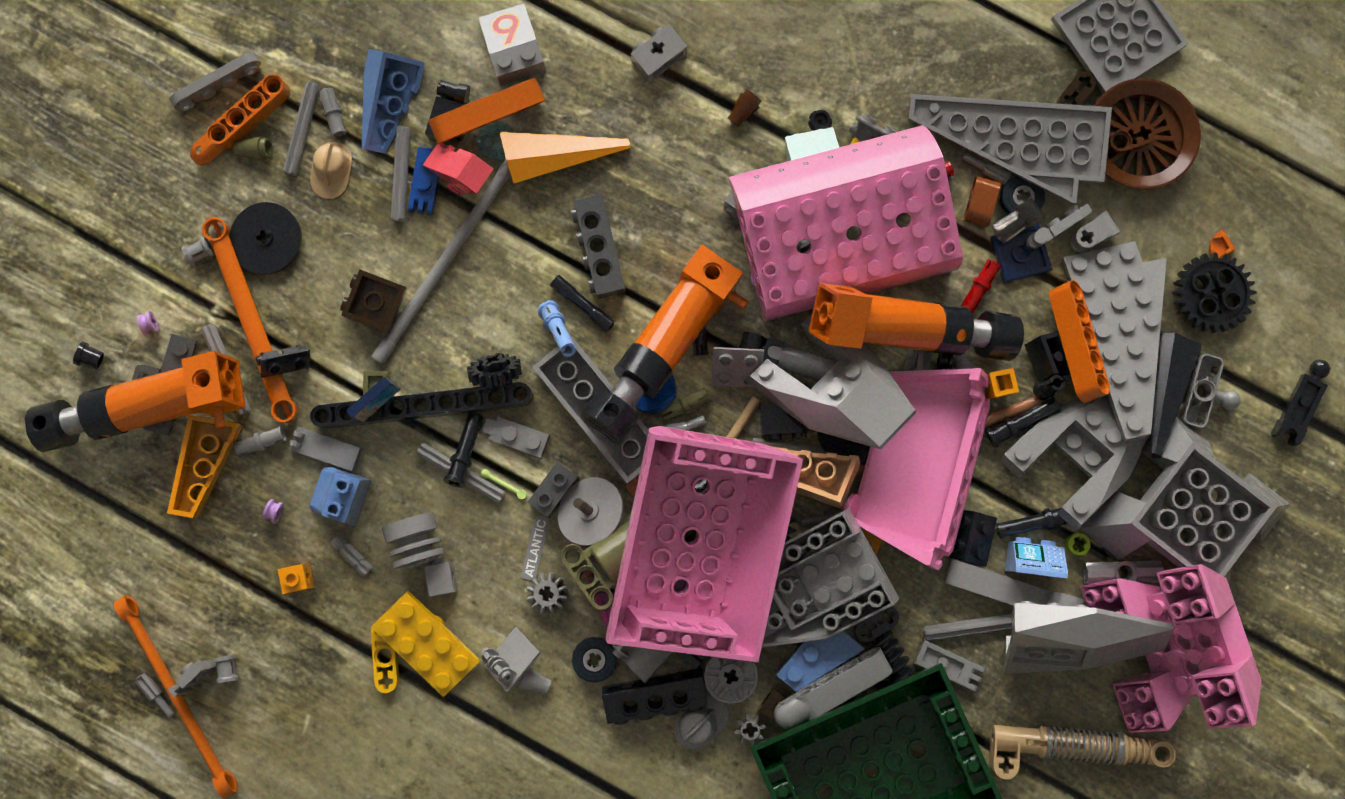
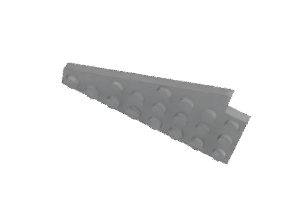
M911 94L909 121L919 126H925L936 135L1070 204L1077 203L1079 182L1104 183L1112 107Z

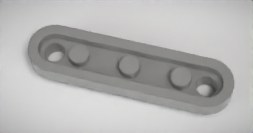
M246 53L171 95L170 102L175 110L188 111L197 102L215 96L217 91L234 86L237 80L244 76L255 74L261 63L255 53Z

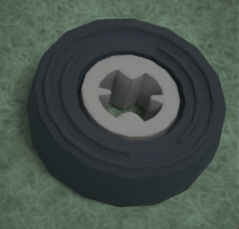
M1017 176L1010 179L1004 185L1000 194V203L1007 215L1014 219L1025 220L1034 217L1041 211L1045 203V192L1043 189ZM1018 192L1022 195L1027 194L1028 198L1025 200L1027 203L1023 200H1017V197L1020 195Z
M590 637L584 639L573 651L572 665L574 671L586 682L597 683L606 680L616 668L617 657L612 653L615 649L611 644H607V641L603 638ZM591 653H595V656L597 654L601 656V659L598 661L599 666L593 667L594 664L589 665L588 660L591 658Z

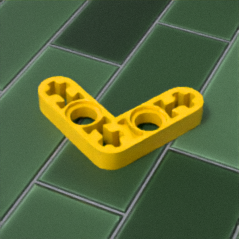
M434 615L445 625V621L441 616ZM371 628L375 687L381 693H389L394 691L399 685L398 653ZM382 649H388L391 652L392 658L390 662L383 663L379 660V652ZM392 665L393 670H388L387 672L388 678L393 679V683L389 684V688H386L385 684H381V679L385 678V670L380 672L379 667L386 668Z

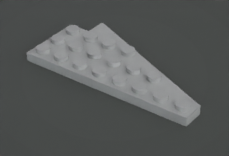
M1135 241L1063 257L1062 260L1068 281L1075 280L1083 291L1110 385V392L1107 395L1123 442L1146 438L1151 434L1167 263L1166 258L1143 263Z

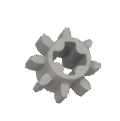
M745 713L746 719L743 721L736 719L740 728L735 729L734 733L742 734L740 743L750 740L753 746L754 739L757 737L763 740L760 730L766 728L765 724L758 725L759 715H756L753 719L749 717L748 713ZM747 723L757 727V729L753 730L752 735H748L747 731H743V729L747 728Z

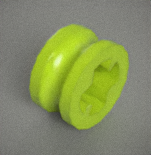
M1082 533L1071 534L1065 541L1066 550L1076 556L1085 555L1091 546L1089 538ZM1075 538L1083 541V544L1080 545L1081 551L1072 547L1075 544Z

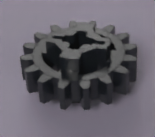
M496 353L491 356H482L477 359V362H471V366L467 367L469 383L472 382L473 386L480 384V388L501 387L512 383V379H519V375H522L520 359H516V356L509 357V354Z

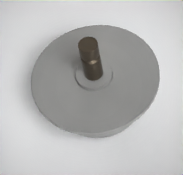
M597 477L583 479L571 486L563 496L558 508V524L561 532L569 541L580 546H591L607 538L615 532L623 520V500L620 492L608 480Z

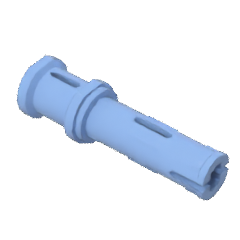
M553 300L540 304L538 315L543 320L545 329L552 333L563 356H572L576 352V347L565 327V317L560 313L559 305Z

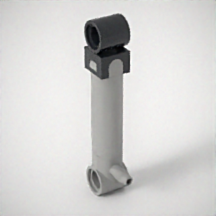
M744 331L739 348L764 349L763 362L768 359L783 370L820 380L838 362V360L785 345L782 341L769 337L765 338L752 332Z

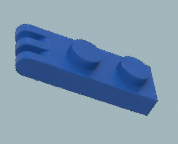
M418 147L408 212H414L415 204L418 203V213H424L425 205H428V215H433L440 177L423 166L433 151L431 148Z

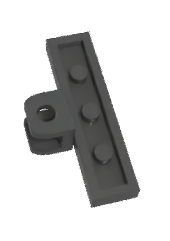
M171 334L161 369L148 365H138L135 368L132 380L143 378L146 374L151 376L181 368V359L194 356L198 341ZM174 419L146 426L143 429L169 436Z

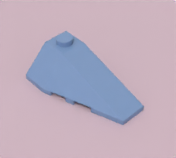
M368 49L363 82L362 149L386 153L396 134V128L403 113H407L409 109L408 104L413 94H417L420 88L424 62Z

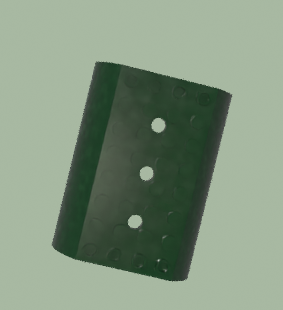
M942 663L750 746V750L772 799H1002ZM915 743H922L924 746V753L919 757L911 754V747ZM870 763L876 764L878 767V773L874 777H867L864 773L866 765ZM822 784H828L832 788L830 796L826 798L818 795V788Z

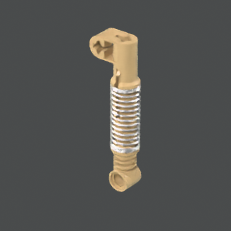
M992 725L989 767L1002 779H1011L1016 776L1019 771L1020 753L1036 754L1039 758L1044 759L1054 758L1061 761L1064 759L1069 761L1071 759L1073 762L1076 760L1078 762L1083 761L1084 763L1089 761V763L1095 762L1098 764L1100 762L1107 765L1112 763V765L1125 766L1127 763H1139L1164 768L1171 766L1176 760L1175 748L1170 743L1158 738L1145 740L1144 738L1138 739L1134 737L1132 739V737H1128L1125 733L1116 732L1114 735L1113 732L1108 734L1105 731L1103 734L1102 731H1099L1097 734L1095 730L1091 733L1090 730L1085 732L1082 729L1080 732L1078 728L1074 732L1072 728L1068 731L1067 728L1062 730L1059 727L1057 730L1055 726L1052 730L1049 726H1040L1036 729ZM1163 747L1164 755L1160 759H1156V749ZM997 751L1012 752V756L1004 755L1005 760L1009 762V766H1004V770L999 767V763H1003L1004 758L997 755Z

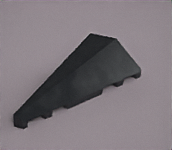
M1160 333L1151 429L1152 458H1161L1163 455L1165 443L1170 436L1171 427L1174 419L1177 417L1188 388V382L1195 369L1196 360L1199 353H1201L1200 343L1177 333Z

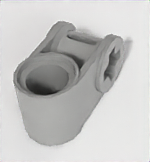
M1106 211L1073 234L1069 240V245L1074 252L1078 254L1085 253L1113 238L1121 231Z

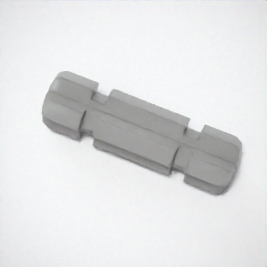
M337 535L331 541V546L336 551L339 550V554L352 567H356V571L361 576H366L372 570L373 566L367 560L364 561V557L351 544H347V540L342 535Z

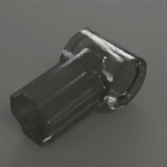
M1031 197L991 227L996 237L1002 243H1005L1024 229L1028 230L1043 220L1045 216Z

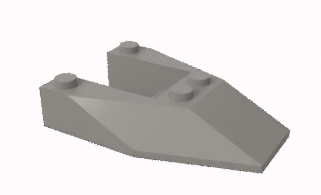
M811 314L801 324L809 341L839 361L811 389L768 359L750 375V378L760 394L807 428L882 449L916 414V410L879 357L864 343L861 349L828 345L809 333Z
M1108 395L1087 403H1083L1077 398L1060 406L1061 411L1038 422L1004 454L1001 461L1005 467L1020 479L1054 445L1087 474L1090 479L1058 512V515L1076 531L1130 478L1148 439L1146 437L1123 442Z

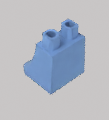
M332 466L325 467L319 476L310 502V509L324 517L356 526L372 480Z

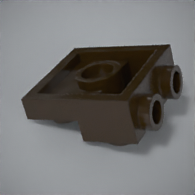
M359 269L358 274H354L351 279L350 288L352 289L349 297H345L341 304L340 310L343 311L341 315L346 319L389 334L407 288Z

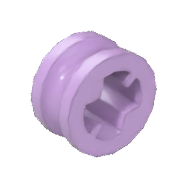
M151 311L146 312L145 316L143 314L137 315L139 328L145 336L149 335L150 331L154 333L159 331L158 322Z
M270 499L265 506L262 519L266 521L270 519L271 523L276 524L283 513L284 503L279 502L277 504L274 499Z

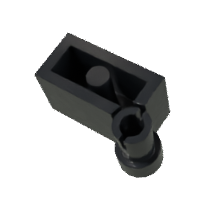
M440 80L438 84L441 86H437L436 91L440 97L436 96L429 120L471 103L469 100L470 86L462 83L457 85ZM428 123L425 134L429 140L437 142ZM464 135L444 142V144L457 148L458 142L463 140Z
M1059 331L1041 335L1025 344L1038 380L1033 386V393L1039 400H1047L1054 396L1055 392L1062 390L1065 387V383L1072 380Z
M765 404L759 407L761 436H767V440H782V435H792V439L807 438V434L818 432L807 428L776 404Z

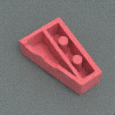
M437 143L423 166L447 182L446 187L457 195L477 194L494 168L473 153L462 149L454 152L455 148L449 145L447 147L444 143Z

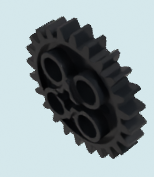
M1217 252L1212 253L1210 257L1205 253L1200 256V259L1197 257L1193 258L1191 264H1185L1183 266L1185 271L1177 273L1178 277L1182 280L1173 282L1175 286L1179 287L1178 290L1172 292L1173 295L1179 296V299L1173 303L1175 305L1181 304L1182 308L1177 313L1185 312L1187 315L1184 318V322L1192 319V328L1198 327L1201 324V332L1207 331L1209 327L1211 333L1218 332L1219 328L1221 332L1228 331L1229 327L1231 329L1237 327V322H1244L1246 320L1244 315L1252 313L1247 306L1256 303L1250 299V296L1257 294V292L1249 288L1255 284V281H1247L1251 272L1243 273L1242 270L1245 265L1242 264L1237 267L1235 265L1237 258L1227 261V254H1223L1218 259ZM1219 273H1223L1226 276V284L1220 281ZM1195 279H1199L1202 282V290L1196 287ZM1211 290L1216 291L1217 295H1212ZM1227 296L1233 300V307L1227 305ZM1202 302L1208 304L1209 313L1203 311Z

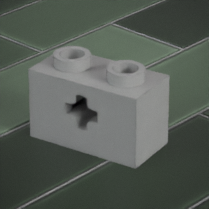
M668 24L664 28L659 27L652 33L651 38L645 43L643 41L638 43L632 49L631 61L645 79L651 83L687 55V45Z

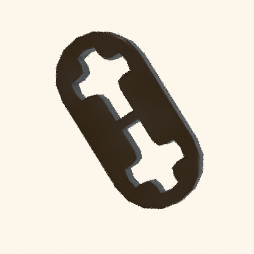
M1085 71L1080 72L1060 95L1057 104H1065L1066 100L1071 95H1074L1076 98L1073 100L1072 105H1081L1096 86V79L1093 74ZM1085 79L1088 83L1080 92L1077 88Z

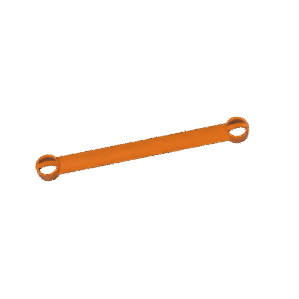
M211 217L204 222L202 233L211 243L256 362V356H259L261 352H271L272 348L230 241V228L222 219ZM218 222H220L223 225V233L220 229ZM211 225L214 226L218 238L213 239L209 236L208 231ZM282 374L262 378L272 404L271 415L273 418L281 423H291L298 416V406L291 400ZM286 401L292 406V415ZM279 404L282 405L287 417L285 420H281L277 415Z
M129 595L121 597L114 602L116 613L124 622L129 624L213 774L212 782L215 790L222 798H228L238 791L236 777L231 772L223 769L182 695L173 697L167 690L169 687L175 686L176 683L138 617L140 615L138 603Z

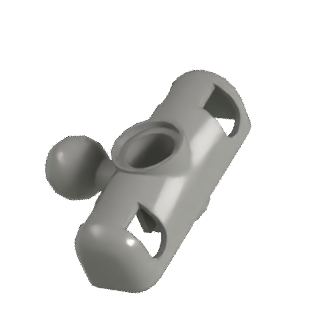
M1203 354L1197 358V367L1193 371L1191 382L1185 393L1186 400L1183 407L1185 410L1181 416V421L1191 428L1199 429L1207 425L1214 400L1220 402L1221 406L1226 410H1233L1240 404V396L1235 391L1229 390L1224 393L1217 391L1224 362L1222 358L1210 354ZM1211 367H1219L1216 376H1210ZM1198 386L1204 389L1203 398L1197 394ZM1198 414H1206L1203 423H1196Z

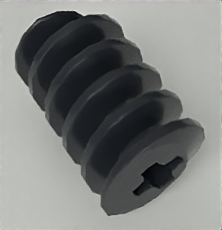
M889 630L871 641L872 646L868 649L881 648L893 670L885 678H893L891 684L914 675L911 673L915 670L913 664L906 665L910 658L908 656H901L904 648H895L899 640L897 638L890 639L894 633L893 630Z

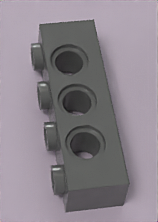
M598 194L573 200L575 208L571 209L574 223L579 222L581 230L576 232L579 246H585L586 255L582 256L585 270L590 269L592 278L588 279L591 294L596 293L597 298L601 299L626 293L603 195ZM589 219H596L599 222L598 226L594 229L587 228L585 224ZM595 242H601L604 244V249L601 252H593L591 246ZM602 265L610 268V272L606 276L597 274V269Z

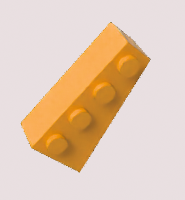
M188 415L167 514L199 518L234 447V442L237 441L244 425L225 421V428L216 429L214 419Z

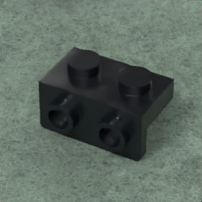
M963 510L954 549L948 557L986 567L997 518L975 511Z

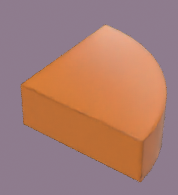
M1222 229L1212 237L1208 252L1209 257L1212 253L1217 252L1219 259L1223 254L1228 255L1236 249L1224 229Z

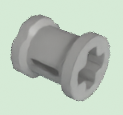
M204 236L200 238L201 241L181 247L186 260L192 267L203 258L215 256L211 243Z
M236 654L213 658L218 674L216 684L239 680V675H236L234 662Z

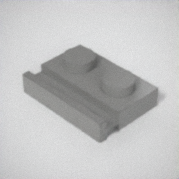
M212 659L199 660L194 664L190 662L180 671L182 676L176 680L178 685L171 686L167 690L173 697L192 692L194 690L192 686L200 684L216 668V664Z

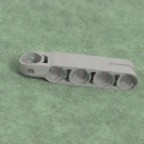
M880 647L870 649L779 702L774 710V719L779 727L783 729L794 728L807 720L821 716L888 677L893 670Z

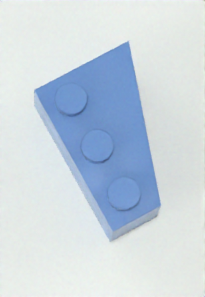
M844 631L827 639L800 642L777 669L775 674L797 692L860 653L864 648Z

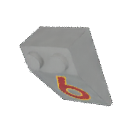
M524 3L479 17L500 86L546 71Z

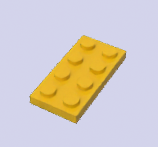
M409 590L371 626L390 647L443 697L480 661Z

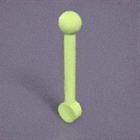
M487 469L481 471L480 475L482 478H488L517 494L519 499L527 497L525 490L516 489L491 475Z

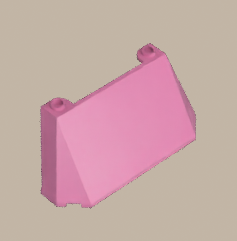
M980 368L889 371L916 410V414L882 449L870 446L858 494H851L843 503V511L850 508L860 527L934 570L941 568L943 565L941 559L944 555L950 556L953 552L990 410V399L985 398V387L989 386V376Z

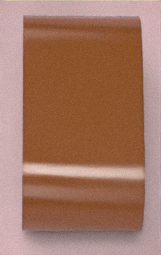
M976 176L965 210L964 221L985 227L989 226L998 198L1000 182Z

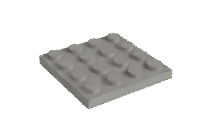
M1078 0L1054 15L1051 19L1085 70L1093 74L1096 79V85L1102 94L1118 83L1137 79L1189 44L1158 0Z

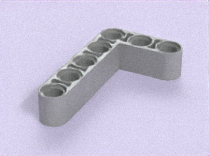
M954 559L951 560L944 582L945 584L1014 606V603L1030 601L1040 605L1058 603L1061 606L1072 607L1083 604V599L1065 593L1048 591Z

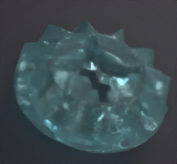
M496 121L479 129L476 139L478 148L483 155L490 159L506 157L503 144L496 142L494 145H491L492 140L489 135L497 136L503 131L514 133L507 123Z

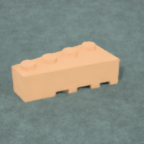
M778 448L803 459L796 490L797 494L841 510L843 509V503L847 499L860 466L859 456H842L836 453L822 454L807 450L794 451L787 448Z

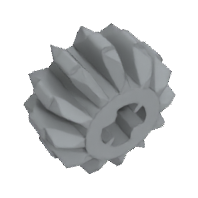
M544 572L540 573L541 582L533 577L531 581L536 587L527 586L526 588L527 591L534 592V595L526 597L527 601L536 600L531 608L535 610L539 605H542L540 614H545L547 606L549 612L554 614V604L559 609H563L564 605L559 599L568 600L569 596L561 594V591L569 589L567 585L559 587V584L564 580L563 577H559L555 582L553 581L555 577L554 572H550L548 580ZM546 586H549L550 592L554 593L553 598L549 597V600H546L545 595L541 594L542 589H547Z

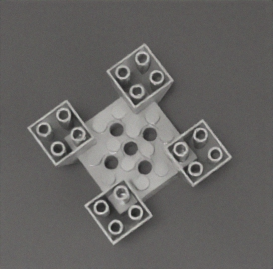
M1176 417L1161 458H1152L1151 434L1141 453L1161 467L1163 471L1141 500L1116 491L1080 530L1119 560L1147 543L1176 565V568L1202 564L1227 578L1230 585L1231 567L1253 539L1257 543H1261L1290 503L1251 473H1248L1243 480L1214 458L1210 442ZM1213 489L1217 492L1216 501L1211 497ZM1177 493L1182 499L1180 505H1177L1175 502V495ZM1198 509L1202 513L1200 522L1196 518V511ZM1219 525L1223 530L1221 537L1217 535V527ZM1183 529L1187 534L1184 542L1180 538V533Z

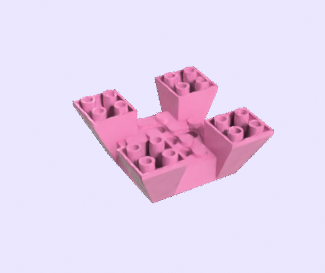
M1199 564L1157 572L1161 587L1121 578L1080 586L1086 606L1089 608H1099L1174 624L1175 629L1165 650L1145 655L1150 671L1112 684L1128 733L1170 730L1192 696L1196 694L1209 729L1256 725L1262 681L1227 578Z

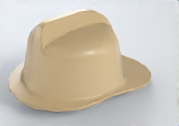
M329 142L315 151L310 183L313 191L322 198L334 199L342 195L347 188L352 155L344 144Z

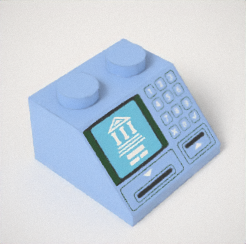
M1016 537V541H1008L1005 571L1068 578L1064 548L1056 547L1055 541L1041 540L1040 545L1031 544L1030 538Z

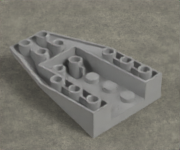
M850 508L785 542L762 647L827 639L893 606L900 599Z
M1030 601L1014 603L1012 635L1006 636L1003 646L1004 674L1083 670L1164 651L1175 629L1174 624L1099 608H1089L1086 605H1075L1073 607L1061 606L1058 603L1040 605Z

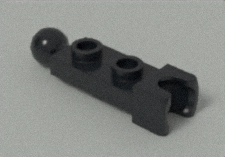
M1321 359L1315 360L1309 368L1311 376L1307 374L1300 376L1280 419L1275 423L1271 432L1272 437L1282 436L1288 431L1290 435L1288 445L1298 446L1302 443L1308 431L1307 427L1328 386L1320 381L1330 373L1331 368L1328 362Z

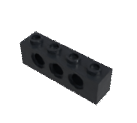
M702 668L650 677L646 683L640 679L602 686V699L607 724L622 725L633 719L649 720L655 715L664 714L665 716H671L682 710L698 711L704 706H708ZM678 690H683L687 693L683 697L674 695ZM659 695L662 699L658 702H653L649 697ZM632 699L636 701L637 704L634 706H627L624 704V702L626 700Z

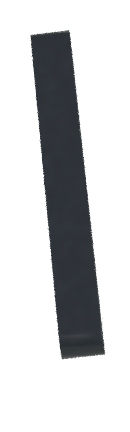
M516 382L501 387L495 386L494 388L472 387L393 396L379 408L377 416L369 417L365 422L353 418L348 421L344 419L345 410L356 401L323 404L312 409L310 420L317 427L333 429L465 414L468 412L528 406L532 402L533 391L527 384ZM521 388L526 389V399L517 401L515 398L516 391ZM496 391L502 392L503 398L501 402L493 404L491 402L492 393ZM471 394H476L478 397L476 405L472 407L467 406V397ZM445 397L453 399V405L449 409L442 408V401ZM423 399L427 400V410L419 412L417 404ZM401 402L403 404V411L399 415H395L393 413V406ZM323 411L329 413V419L325 423H321L319 420V416Z

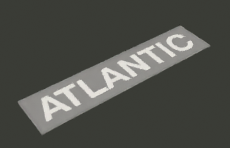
M535 516L521 574L523 579L531 580L533 577L536 578L550 521L548 517Z

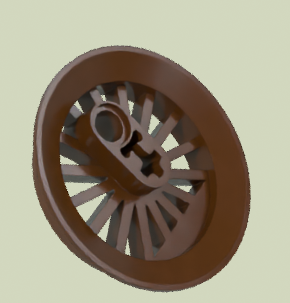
M1130 79L1111 87L1095 103L1094 106L1112 107L1111 114L1119 122L1111 120L1110 129L1115 130V132L1109 133L1107 155L1112 158L1109 160L1107 157L1105 174L1115 182L1134 189L1160 188L1180 178L1196 159L1201 141L1198 116L1189 100L1171 85L1155 79ZM1130 100H1137L1136 116ZM1145 101L1153 104L1144 120ZM1122 102L1126 116L1115 106L1116 104ZM1157 109L1160 117L1150 124ZM1160 122H1162L1163 127L1154 129ZM1166 132L1167 136H1162L1158 134ZM1137 134L1138 136L1143 135V137L1136 138L1132 141V138L1135 137ZM1113 140L1120 141L1122 148H1117ZM1161 143H1170L1171 148ZM1128 153L1121 169L1113 164L1122 155ZM1160 153H1163L1173 158L1174 160L1171 164H1169L1161 156ZM1135 155L1133 175L1126 171ZM1142 159L1149 176H1141ZM1152 159L1163 169L1162 172H1156Z

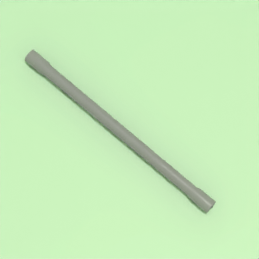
M506 158L483 195L392 327L390 333L383 338L371 357L384 365L395 349L400 337L497 194L510 179L511 174Z

